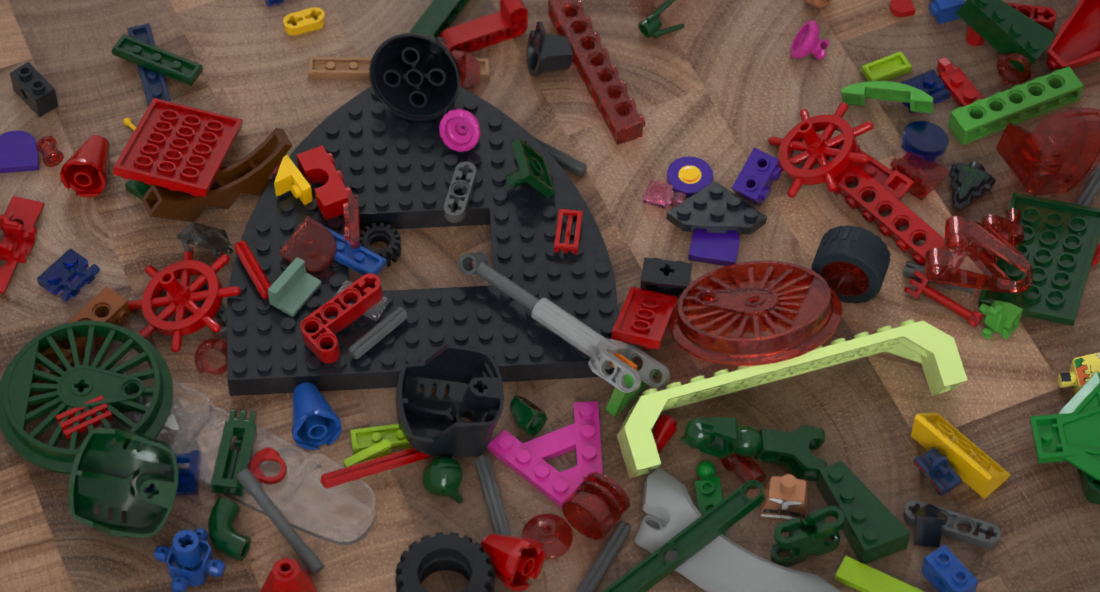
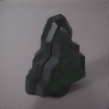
M970 162L968 165L963 163L952 164L949 172V177L952 179L950 187L954 191L951 197L952 208L961 212L970 206L973 199L981 198L985 191H991L995 185L996 180L991 174L985 172V168L977 162Z

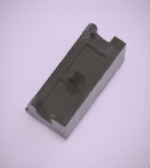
M192 222L177 235V238L181 240L184 250L187 252H192L190 244L198 248L211 249L216 259L221 256L219 251H224L227 255L233 252L226 231L223 229Z

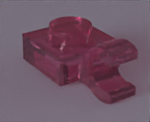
M650 180L643 195V203L664 209L669 204L674 208L684 202L686 195L680 192H673L672 185Z

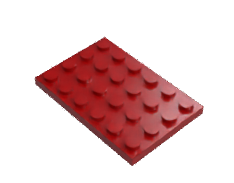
M153 98L114 165L113 175L120 176L123 179L144 182L147 185L165 187L172 191L189 193L197 197H206L242 128L243 119Z

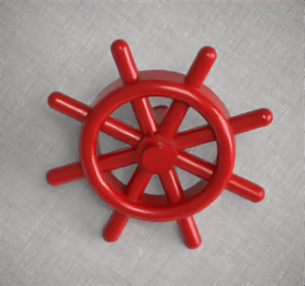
M842 102L834 115L824 114L810 117L807 109H801L799 114L802 122L793 127L784 138L769 137L768 143L779 147L778 158L782 165V172L784 171L794 181L787 192L788 197L794 198L802 185L826 183L828 190L835 192L837 185L834 178L843 173L852 161L863 164L868 163V155L856 153V137L872 130L874 127L873 122L867 121L851 128L850 124L843 119L848 110V104ZM823 130H824V132L822 133V135L819 134V133H816V132H819V131H823ZM834 131L841 132V134L831 138ZM843 143L842 149L834 148ZM795 150L802 151L801 153L792 157L793 152ZM833 157L834 159L828 163L829 158ZM806 161L801 169L795 167L796 165ZM815 163L819 164V168L812 169Z
M186 246L183 261L173 263L160 272L151 265L146 266L145 272L152 280L147 285L142 300L128 302L129 311L142 309L143 315L149 323L138 334L146 339L155 331L162 335L172 337L171 350L177 353L181 350L182 336L197 332L204 326H207L214 333H218L221 330V326L213 318L221 306L222 298L238 296L241 293L239 286L222 288L221 281L216 275L229 262L230 258L227 254L221 255L211 266H208L203 262L193 260L194 249L192 246ZM190 276H199L193 283L189 285ZM208 282L209 290L198 291ZM166 290L167 296L160 297L161 293ZM205 300L201 308L196 304V301ZM167 306L160 314L156 315V307ZM176 312L175 321H166ZM191 312L193 314L185 318V313Z

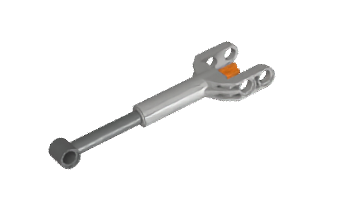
M464 253L460 256L458 268L462 274L478 275L532 312L531 317L589 356L588 365L591 371L624 393L634 392L640 387L641 381L651 387H663L669 382L670 372L666 366L636 346L603 337L547 298L538 299L489 266L488 258L484 253ZM636 356L640 357L643 361V366L640 370L633 363ZM614 368V372L611 375L605 371V369ZM656 369L662 373L660 383L655 382L653 379V372ZM627 374H630L634 379V384L631 388H628L624 383V378Z

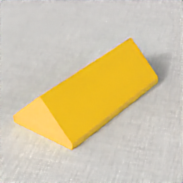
M917 413L915 416L911 437L927 451L935 447L942 456L945 455L949 459V465L960 478L982 498L985 499L1010 477L1011 474L939 413Z

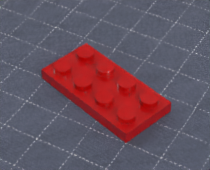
M631 287L612 330L611 339L627 344L640 345L646 349H660L675 311L678 296Z

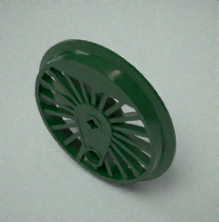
M76 321L56 326L41 333L27 343L13 358L3 373L0 381L1 431L10 446L28 462L48 471L71 474L78 452V430L71 434L69 449L56 447L63 435V428H61L60 423L70 419V416L61 419L48 444L37 440L57 421L56 415L74 407H86L84 408V412L106 403L108 406L106 409L111 411L115 419L129 428L130 432L156 438L168 419L173 402V383L170 370L156 347L146 338L130 329L102 321ZM87 337L84 362L80 366L75 338ZM95 337H105L106 339L90 366ZM65 340L70 341L75 367H71L57 343ZM114 340L124 343L102 364ZM51 347L66 372L40 353ZM132 348L139 353V355L111 369ZM147 361L151 368L127 375L122 374ZM38 362L57 376L36 370ZM36 378L51 384L34 383ZM155 378L154 388L144 387L142 380ZM32 392H44V393H45V394H40V395L32 396ZM101 395L104 398L101 401L83 404ZM147 397H152L149 407L145 406ZM46 403L43 406L29 412L30 406ZM81 410L75 412V416L82 414ZM53 411L30 434L26 432L28 423ZM101 411L96 412V415H94V416H92V417H91V415H90V416H87V417H86V421L89 420V419H92V418H94V417H96V416H98V415L103 414L104 411H103V412H101ZM135 411L144 415L136 424L122 413ZM106 418L101 420L103 427L112 428ZM79 420L74 422L73 427L78 424H81V422H79ZM93 424L88 425V431L90 432L94 429ZM112 438L110 446L114 445L116 438ZM126 439L123 449L127 448L130 439ZM140 442L137 452L141 451L144 443Z

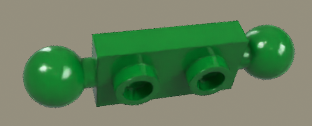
M709 460L701 461L697 465L696 473L702 480L694 481L698 509L702 515L724 499L720 477H714L716 467Z

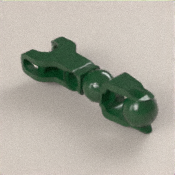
M695 417L686 424L684 436L681 437L683 444L718 458H726L735 452L742 457L754 456V459H760L763 462L785 466L791 474L801 480L817 481L819 469L828 466L825 460L815 457L810 451L818 449L825 442V432L821 428L808 425L800 426L795 432L774 429L765 430L763 428L758 431L751 426L740 427L736 418Z

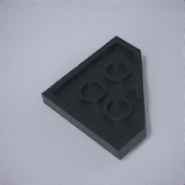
M715 181L668 211L666 219L682 231L693 232V228L707 229L709 233H726L727 230H740V234H751L766 224L767 217Z

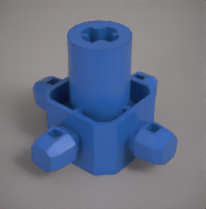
M197 528L194 532L183 530L174 536L171 549L169 546L163 545L156 547L154 558L157 561L166 563L168 574L172 579V592H185L189 585L197 587L205 583L208 574L216 577L223 576L226 566L222 561L213 559L211 547L207 542V530Z

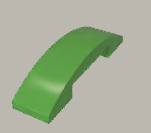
M868 81L849 85L841 90L842 102L848 105L865 106L867 98L910 103V111L934 113L933 97L920 89L902 83Z

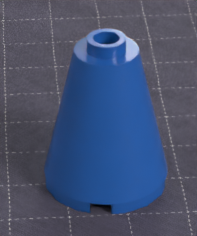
M305 382L299 384L293 390L292 436L296 444L307 450L320 449L319 445L326 443L327 446L333 444L339 438L342 431L339 417L313 383Z

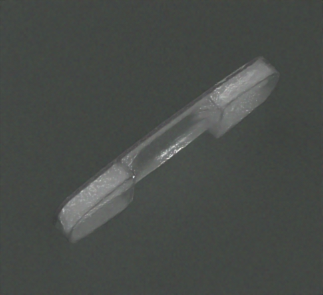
M155 378L142 380L144 387H155ZM172 380L173 402L171 411L163 429L156 438L163 440L172 448L180 471L211 488V480L225 421H229L230 412L212 405L208 395ZM147 397L145 406L149 407L152 397ZM135 411L122 413L136 424L144 415ZM116 419V423L119 429L125 431L130 430ZM256 425L257 437L252 458L261 449L271 447L280 454V457L286 463L287 473L282 481L273 485L260 484L290 525L297 530L338 545H351L360 541L369 532L377 518L376 495L372 488L361 479H357L325 489L320 482L321 475L344 467L323 454L310 455ZM232 436L229 450L235 451V448H237L240 452L241 447L235 446L237 437ZM264 461L259 466L262 473L268 477H274L281 472V465L276 461ZM244 490L243 497L223 494L267 516L246 490Z

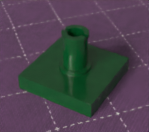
M520 138L511 142L519 169L506 176L509 185L515 189L526 181L547 198L556 194L545 157Z

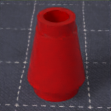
M664 414L659 415L652 428L658 453H661L662 449L677 431V421Z

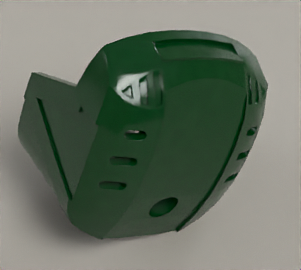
M109 427L92 429L81 443L71 470L68 490L71 517L80 523L113 536L146 538L155 535L165 524L171 513L178 486V466L172 448L161 439ZM112 438H116L114 445L110 446ZM126 439H130L127 448L123 449ZM140 442L144 443L141 451L137 452ZM150 483H153L154 488L152 491L146 492L143 490L144 487H149ZM96 505H99V513H98V514H95V506H96ZM109 508H112V519H108ZM125 510L126 521L122 522V511Z

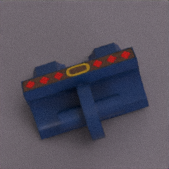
M935 447L931 448L924 455L914 458V464L919 468V472L930 481L940 496L961 484L962 479L949 465V459L945 455L942 456Z

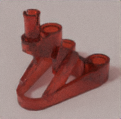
M1009 208L1005 213L1006 218L991 214L984 216L981 219V223L961 216L948 218L945 222L944 241L945 245L954 250V252L941 248L928 250L925 254V277L930 281L949 286L1005 293H1020L1027 290L1033 282V269L1030 263L1026 261L1025 256L1015 248L1024 240V227L1020 220L1021 211L1017 209L1015 215V208ZM966 256H968L984 274L960 269L959 267ZM997 256L1023 271L1027 276L1022 280L1012 281L995 265Z

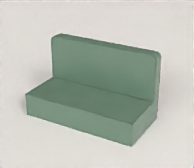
M296 257L268 289L269 304L293 317L321 286V281L306 273L305 261Z

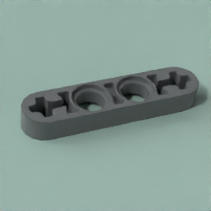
M918 500L909 501L904 508V521L916 527L915 516L912 515V512L914 510L918 511L928 503ZM935 506L946 518V524L942 527L941 535L985 549H993L998 545L1001 531L995 524ZM959 524H966L971 528V531L962 533L958 530L957 526ZM976 528L979 529L977 536L974 535ZM987 533L992 534L991 539L985 538Z

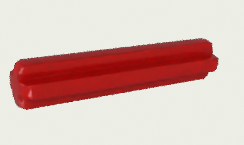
M244 240L236 242L234 247L238 257L261 297L268 299V289L271 287L269 280L247 242Z

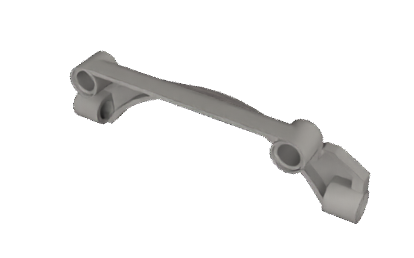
M660 467L648 475L644 483L642 510L648 515L643 518L634 541L638 546L653 553L702 516L692 502L685 484ZM723 534L675 569L706 592H842L818 575L793 570L765 560L737 545ZM675 550L667 552L665 559L668 561L676 559L678 552Z

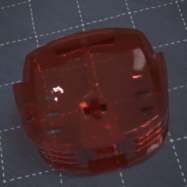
M1079 108L1051 115L1045 118L1033 132L1008 123L998 142L997 152L1016 175L1019 183L1027 193L1033 196L1069 192L1082 183L1100 163V109Z

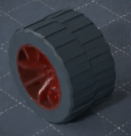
M851 225L831 228L823 235L811 266L812 279L820 290L835 300L846 303L870 301L880 292L891 260L890 251L882 239L869 230Z

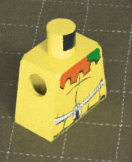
M1100 352L1074 358L1069 372L1058 374L1059 387H1073L1074 395H1076L1097 371L1100 373Z

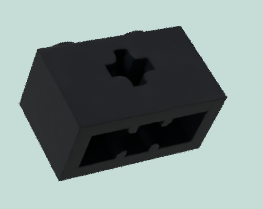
M29 62L9 73L14 92L39 118L58 107L55 89Z
M644 257L640 289L678 296L680 300H688L692 263Z

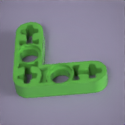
M654 370L653 379L656 377L660 370ZM627 374L624 378V383L628 388H631L634 384V379L630 374ZM641 381L640 387L636 391L624 393L615 387L606 410L612 416H618L647 384Z

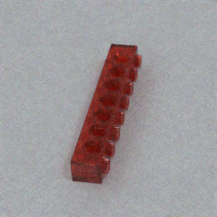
M548 0V16L559 36H566L574 54L572 61L616 144L619 145L641 138L643 127H645L643 115L638 114L633 97H629L627 94L626 84L623 80L620 81L616 65L611 64L609 53L606 48L602 47L598 32H594L592 29L590 17L585 16L582 2L580 0Z

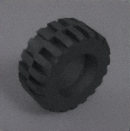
M443 532L435 533L436 536L433 537L429 535L421 537V542L414 541L409 545V552L406 550L402 553L400 562L396 567V592H428L421 586L422 582L430 574L441 570H452L468 579V586L461 592H495L494 566L491 565L489 554L484 552V547L478 542L473 544L472 538L466 535L461 538L458 537V533L450 532V535H443Z

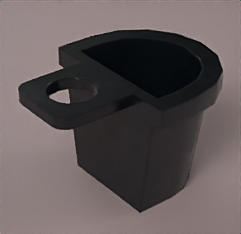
M538 21L535 31H530L526 57L530 75L540 76L542 72L570 68L574 54L566 36L546 34L542 21Z

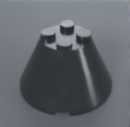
M411 32L394 35L377 48L370 62L369 76L375 95L382 104L385 103L395 111L394 114L413 121L435 119L447 112L456 101L460 92L461 76L459 67L446 41L441 37Z

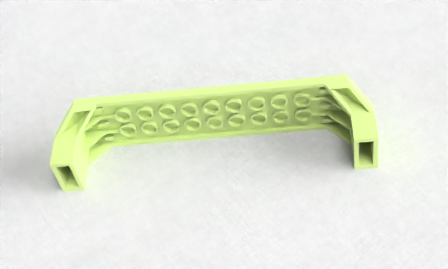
M911 319L900 323L901 326L894 329L889 325L877 329V333L871 335L868 332L859 333L854 336V339L846 341L845 338H840L832 341L831 345L822 347V344L814 345L807 348L808 351L799 354L798 350L784 354V358L778 360L775 357H769L761 360V364L752 366V363H746L738 366V370L729 372L728 369L715 372L711 378L705 379V376L702 375L690 379L688 384L681 385V382L669 384L666 386L667 389L657 391V388L642 392L643 395L638 397L637 402L629 410L617 434L629 479L652 473L661 465L651 429L663 411L882 352L921 363L931 396L955 390L967 381L955 340L952 336L925 321L915 323V320Z

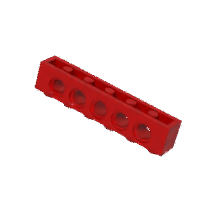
M852 161L843 173L834 178L837 190L833 193L836 195L840 193L845 197V202L852 209H859L867 222H874L882 235L887 238L890 236L894 239L896 246L901 251H908L916 264L933 268L950 251L946 239L855 162ZM853 183L858 184V185H857L856 187H854V188H848V186H849L850 184H853ZM867 198H874L871 202H865ZM884 212H891L889 216H881ZM901 226L908 227L905 231L898 230ZM917 241H925L923 245H915Z

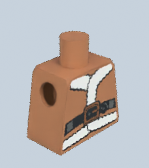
M786 474L783 477H770L764 489L766 497L761 503L759 517L784 521L793 518L805 520L808 516L810 503L807 481L796 479L791 474Z

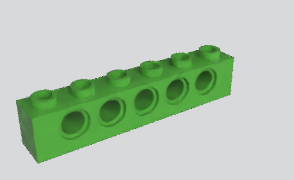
M1070 67L1061 70L1057 69L1043 77H1036L1022 85L1018 84L1009 90L997 92L988 98L979 99L972 104L951 111L948 127L960 144L965 145L1080 100L1084 85Z

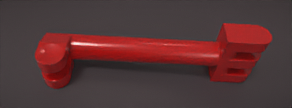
M915 270L914 275L920 278L921 281L918 283L910 279L909 283L915 286L916 289L913 291L911 288L905 287L903 291L919 299L921 294L926 295L968 320L967 323L975 328L980 324L983 318L982 314L975 310L974 312L968 310L927 285L930 278Z

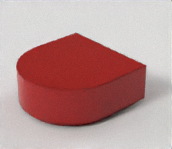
M911 0L890 1L889 10L894 16L907 17L915 15V8Z

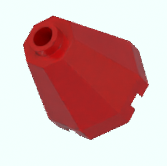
M489 534L480 544L484 547V552H487L491 558L494 573L507 588L513 591L526 590L530 586V584L526 583L529 578L532 577L535 580L539 576L546 554L540 548L543 547V543L537 539Z
M285 557L275 562L261 592H317L310 573L296 560Z

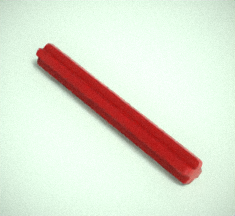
M412 447L322 474L320 482L325 489L430 458L431 455L417 451Z

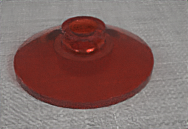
M540 514L531 518L525 524L522 537L535 538L542 542L543 547L540 548L545 551V559H555L569 550L573 540V533L568 522L562 517L554 514ZM543 531H551V533L545 534Z

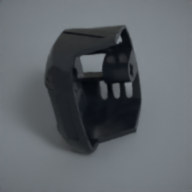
M447 344L425 362L404 364L400 371L396 388L395 402L399 429H401L403 435L415 450L429 455L474 457L483 454L504 406L502 377L493 358L483 350ZM433 386L436 387L435 395L431 393ZM420 387L423 388L422 393L419 392ZM446 387L449 388L448 396H445ZM466 417L470 422H462L460 418Z

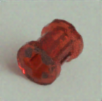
M45 136L36 143V148L42 153L43 162L48 167L57 166L64 159L63 153L56 146V139L52 136Z

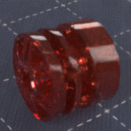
M590 472L578 486V490L574 491L564 502L562 512L570 525L579 533L593 540H602L613 528L614 522H617L629 509L630 500L622 487L613 479L602 473Z

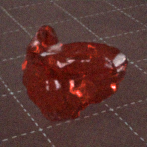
M1002 53L999 56L996 67L1003 83L1007 85L1020 84L1032 77L1031 64L1025 56L1018 53H1012L1006 56V53ZM1018 60L1024 64L1025 70L1020 72L1012 69L1008 62Z
M209 338L198 346L194 356V363L199 373L207 371L210 374L219 375L227 371L226 342L218 338ZM210 349H215L224 354L226 363L221 368H213L203 356Z

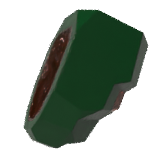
M515 395L511 400L509 407L517 427L529 435H536L541 431L547 420L546 413L522 396Z

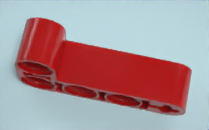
M501 0L500 11L448 28L441 32L439 37L446 41L453 57L457 58L524 34L528 28V11L522 0Z
M1006 3L1051 32L1054 31L1057 13L1054 9L1043 6ZM966 23V42L972 46L983 45L985 40Z
M372 273L362 276L301 322L300 328L305 344L322 362L330 364L339 359L340 348L335 335L382 300L383 290L380 278ZM331 316H337L334 319H328ZM328 346H331V347H332V348L327 349V350L324 349V348H326V347H328Z

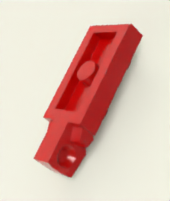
M946 57L938 60L936 69L939 72L940 83L960 107L972 104L979 99H985L958 66H952V63Z

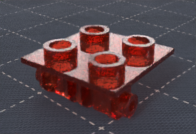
M914 147L902 158H894L890 164L892 171L896 169L914 181V185L908 192L920 200H923L950 172Z

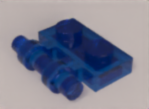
M70 248L37 278L40 286L55 296L63 290L60 297L63 301L67 302L71 297H76L86 283L90 284L100 269L96 264L87 269L89 266L88 260Z

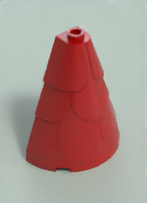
M1079 0L1069 20H1065L1047 52L1046 64L1052 72L1066 67L1076 69L1097 62L1100 59V0Z

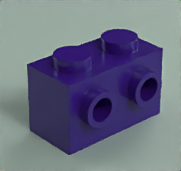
M754 147L732 186L734 193L760 206L762 201L768 199L771 193L770 186L773 181H777L782 173V165L779 159Z

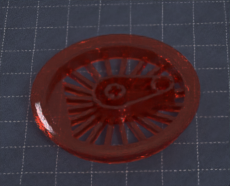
M750 261L713 270L693 281L681 294L669 323L670 332L675 343L690 355L717 364L755 366L789 360L819 347L837 331L842 321L843 310L837 294L828 286L825 279L813 270L788 262ZM755 281H761L759 287H755ZM750 282V288H746L743 283ZM779 324L788 329V331L781 332L776 325ZM719 329L715 334H710L711 332ZM733 330H737L733 338L726 337ZM769 330L772 334L760 337V332ZM746 332H755V338L743 337Z

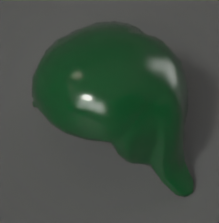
M441 456L433 458L423 470L422 484L424 488L431 494L453 498L458 503H462L463 499L458 492L462 480L461 465L452 457Z

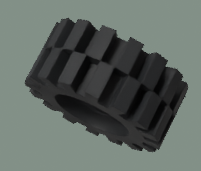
M373 223L372 228L366 226L364 227L365 232L361 230L360 237L358 236V244L387 259V267L391 266V261L395 263L397 257L400 258V234L397 233L396 228L392 229V225L388 224L384 227V223H380V226L376 227V223ZM378 241L389 244L384 249H374L371 247V244Z

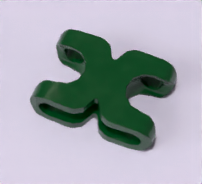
M828 506L812 512L803 521L801 518H793L777 525L774 531L776 544L771 549V561L783 567H790L803 562L810 554L821 556L836 550L841 540L838 531L842 529L845 520L842 510L836 506ZM828 516H834L838 519L836 522L825 523V519ZM783 532L790 533L786 538L781 535ZM828 537L833 539L832 542H826L825 540ZM790 551V555L787 558H780L777 555L779 552Z

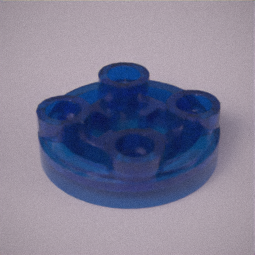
M914 121L904 128L902 149L921 156L928 162H933L936 160V157L945 153L949 138L946 132L936 124L927 121Z

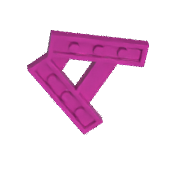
M598 401L573 402V424L525 443L520 442L504 429L488 444V451L561 508L578 492L604 491ZM576 450L577 466L559 472L546 462Z

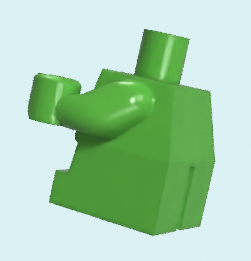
M996 300L991 306L983 303L979 308V312L986 315L984 323L988 328L985 327L981 336L990 340L992 335L998 332L1002 334L1001 337L1008 339L1018 328L1023 309L1012 303Z

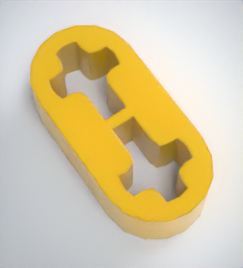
M312 7L290 13L284 17V31L288 35L296 36L318 30L325 25L324 11L320 8Z

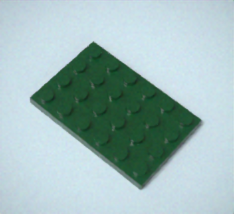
M1013 192L980 294L978 307L983 303L991 306L995 300L1008 302L1022 308V316L1074 326L1100 239V209Z

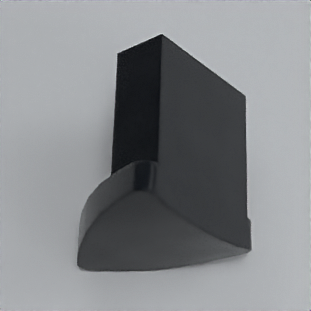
M927 504L915 514L914 545L939 547L942 527L946 524V518L937 507Z

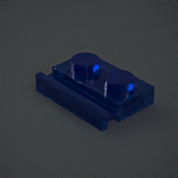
M934 69L900 82L929 94L933 97L934 104L950 98L951 92L946 90L945 84ZM902 102L904 106L908 107L910 114L914 112L910 111V103Z

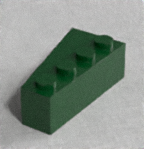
M967 0L955 13L1022 74L1039 58L1057 36L1001 0Z
M842 461L819 469L816 485L827 505L836 506L844 513L845 520L841 530L859 562L868 564L907 549L911 533Z

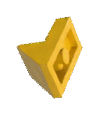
M284 156L274 182L276 197L291 190L293 196L296 199L299 198L304 205L312 202L310 184L289 156Z

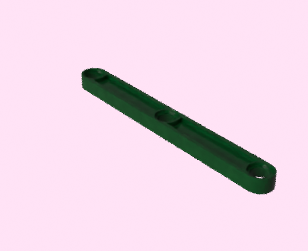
M748 480L602 592H647L759 506L766 497L762 484L758 480ZM758 488L760 493L755 498L747 497L749 489ZM671 550L677 551L678 556L672 561L665 559L667 552Z

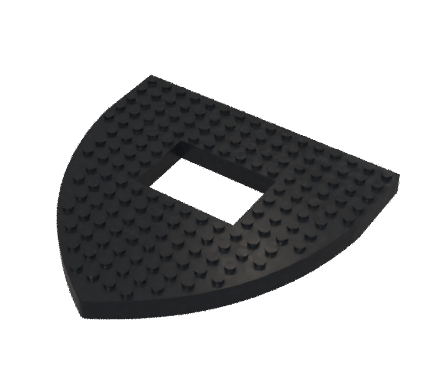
M370 86L328 116L289 156L298 168L296 154L323 145L326 152L332 154L335 161V169L341 171L344 178L343 184L352 191L354 198L351 201L352 211L325 220L316 204L315 189L325 185L323 183L310 185L313 201L306 205L299 198L296 199L291 190L276 197L274 182L277 171L259 199L248 221L241 240L247 242L271 285L295 258L299 257L305 261L306 273L319 279L321 286L295 316L292 317L269 304V298L263 299L236 253L229 287L239 286L241 293L238 296L227 297V382L230 396L293 393L296 386L305 382L313 383L319 391L397 388L398 377L404 364L425 362L447 344L475 348L488 353L499 368L502 382L600 377L591 371L588 365L589 356L538 323L531 317L532 312L493 285L383 291V298L378 304L335 335L340 348V357L334 363H324L305 344L300 325L307 316L350 286L349 268L294 238V232L307 217L348 238V232L365 231L364 227L369 226L372 228L373 223H376V227L380 226V223H384V227L390 224L392 229L490 225L492 268L538 299L547 298L603 337L611 339L612 330L619 316L616 282L610 257L595 219L576 186L549 152L518 123L479 96L460 86V92L456 101L446 112L448 113L452 109H464L476 116L480 123L481 136L476 146L469 151L457 152L448 148L440 137L439 124L444 114L427 121H413L394 114L395 111L385 103L382 104L375 95L372 86ZM520 138L545 157L556 194L547 198L526 181L515 189L509 185L506 176L519 169L511 142ZM461 162H471L476 166L477 178L465 218L457 223L449 222L444 217V203L455 168ZM465 172V174H462L464 181H466V176L469 172ZM461 188L454 191L456 195L460 196L467 192ZM456 203L454 210L451 211L453 213H455L456 210H458V204ZM559 209L583 211L578 254H573V251L563 253V250L554 252ZM568 215L563 216L560 243L565 242ZM573 216L569 244H574L577 216ZM401 306L407 311V319L359 359H354L349 354L348 349L352 344L397 307ZM331 316L328 319H334L337 316ZM328 346V347H326V348H324V349L327 350V349H330V348H332V347H331V346ZM614 368L605 369V371L611 375L614 372Z

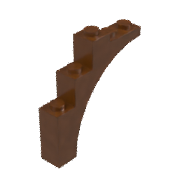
M275 128L266 140L251 153L231 166L219 171L206 197H197L189 193L172 191L165 187L151 185L141 200L150 217L195 222L207 206L229 209L240 193L262 196L273 178L271 173L293 145L283 129Z

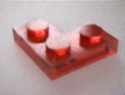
M348 195V203H344L345 241H350V248L356 249L360 248L358 195Z

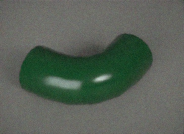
M220 497L213 506L208 520L209 537L219 551L228 557L243 561L249 552L251 538L238 533L233 528L234 521L240 512L239 506L227 498Z

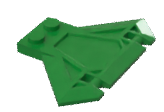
M1097 371L1058 414L1030 416V427L1038 463L1067 461L1100 482V373Z

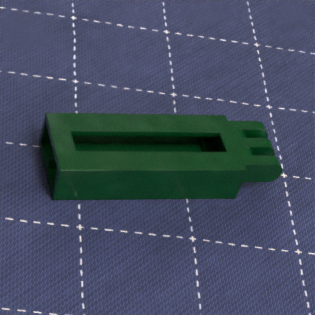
M231 409L229 421H225L211 480V491L217 494L243 497L245 489L236 476L239 472L249 467L248 465L252 459L257 437V427L255 425L257 412L251 411L250 418L246 419L247 411L241 410L240 418H236L237 409ZM232 436L237 437L235 446L241 447L240 452L237 448H235V451L229 450Z

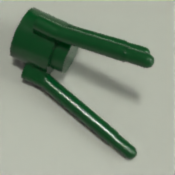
M675 0L664 2L650 16L638 23V27L645 37L649 38L653 35L656 39L663 34L684 28L685 25L682 23L660 30L662 23L657 16Z

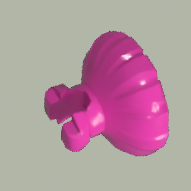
M808 20L795 35L790 47L792 58H804L810 53L817 60L825 57V49L829 46V41L819 38L820 29L816 21Z
M452 109L444 114L439 124L442 141L448 148L457 152L471 150L480 140V123L476 116L467 110Z

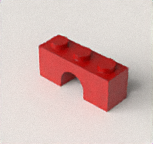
M323 145L296 154L298 170L310 185L314 183L325 184L315 189L316 204L324 219L328 220L352 211L351 201L354 200L352 191L343 184V175L340 170L335 169V161L332 154L327 153Z

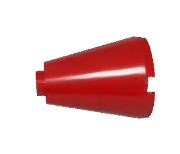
M100 135L90 136L62 167L60 177L63 185L68 190L71 188L76 191V195L80 197L90 198L98 196L107 185L110 144L106 138Z

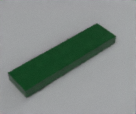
M124 34L112 48V55L190 86L193 85L203 71V66Z

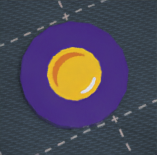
M694 156L676 159L667 170V184L670 190L674 193L676 191L685 198H690L713 183V171L710 165L703 159Z

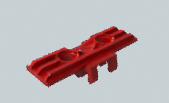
M12 196L4 215H0V230H3V233H5L0 242V260L7 262L5 266L0 267V294H5L18 263L26 264L37 239L38 232L35 225L44 207L43 202Z

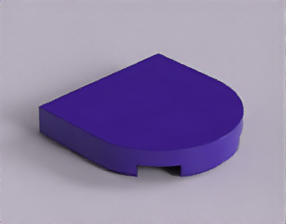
M16 130L0 135V173L39 170V148L36 139L31 134Z
M697 228L693 233L688 260L735 268L740 244L737 231L727 230L726 233H709L707 229Z

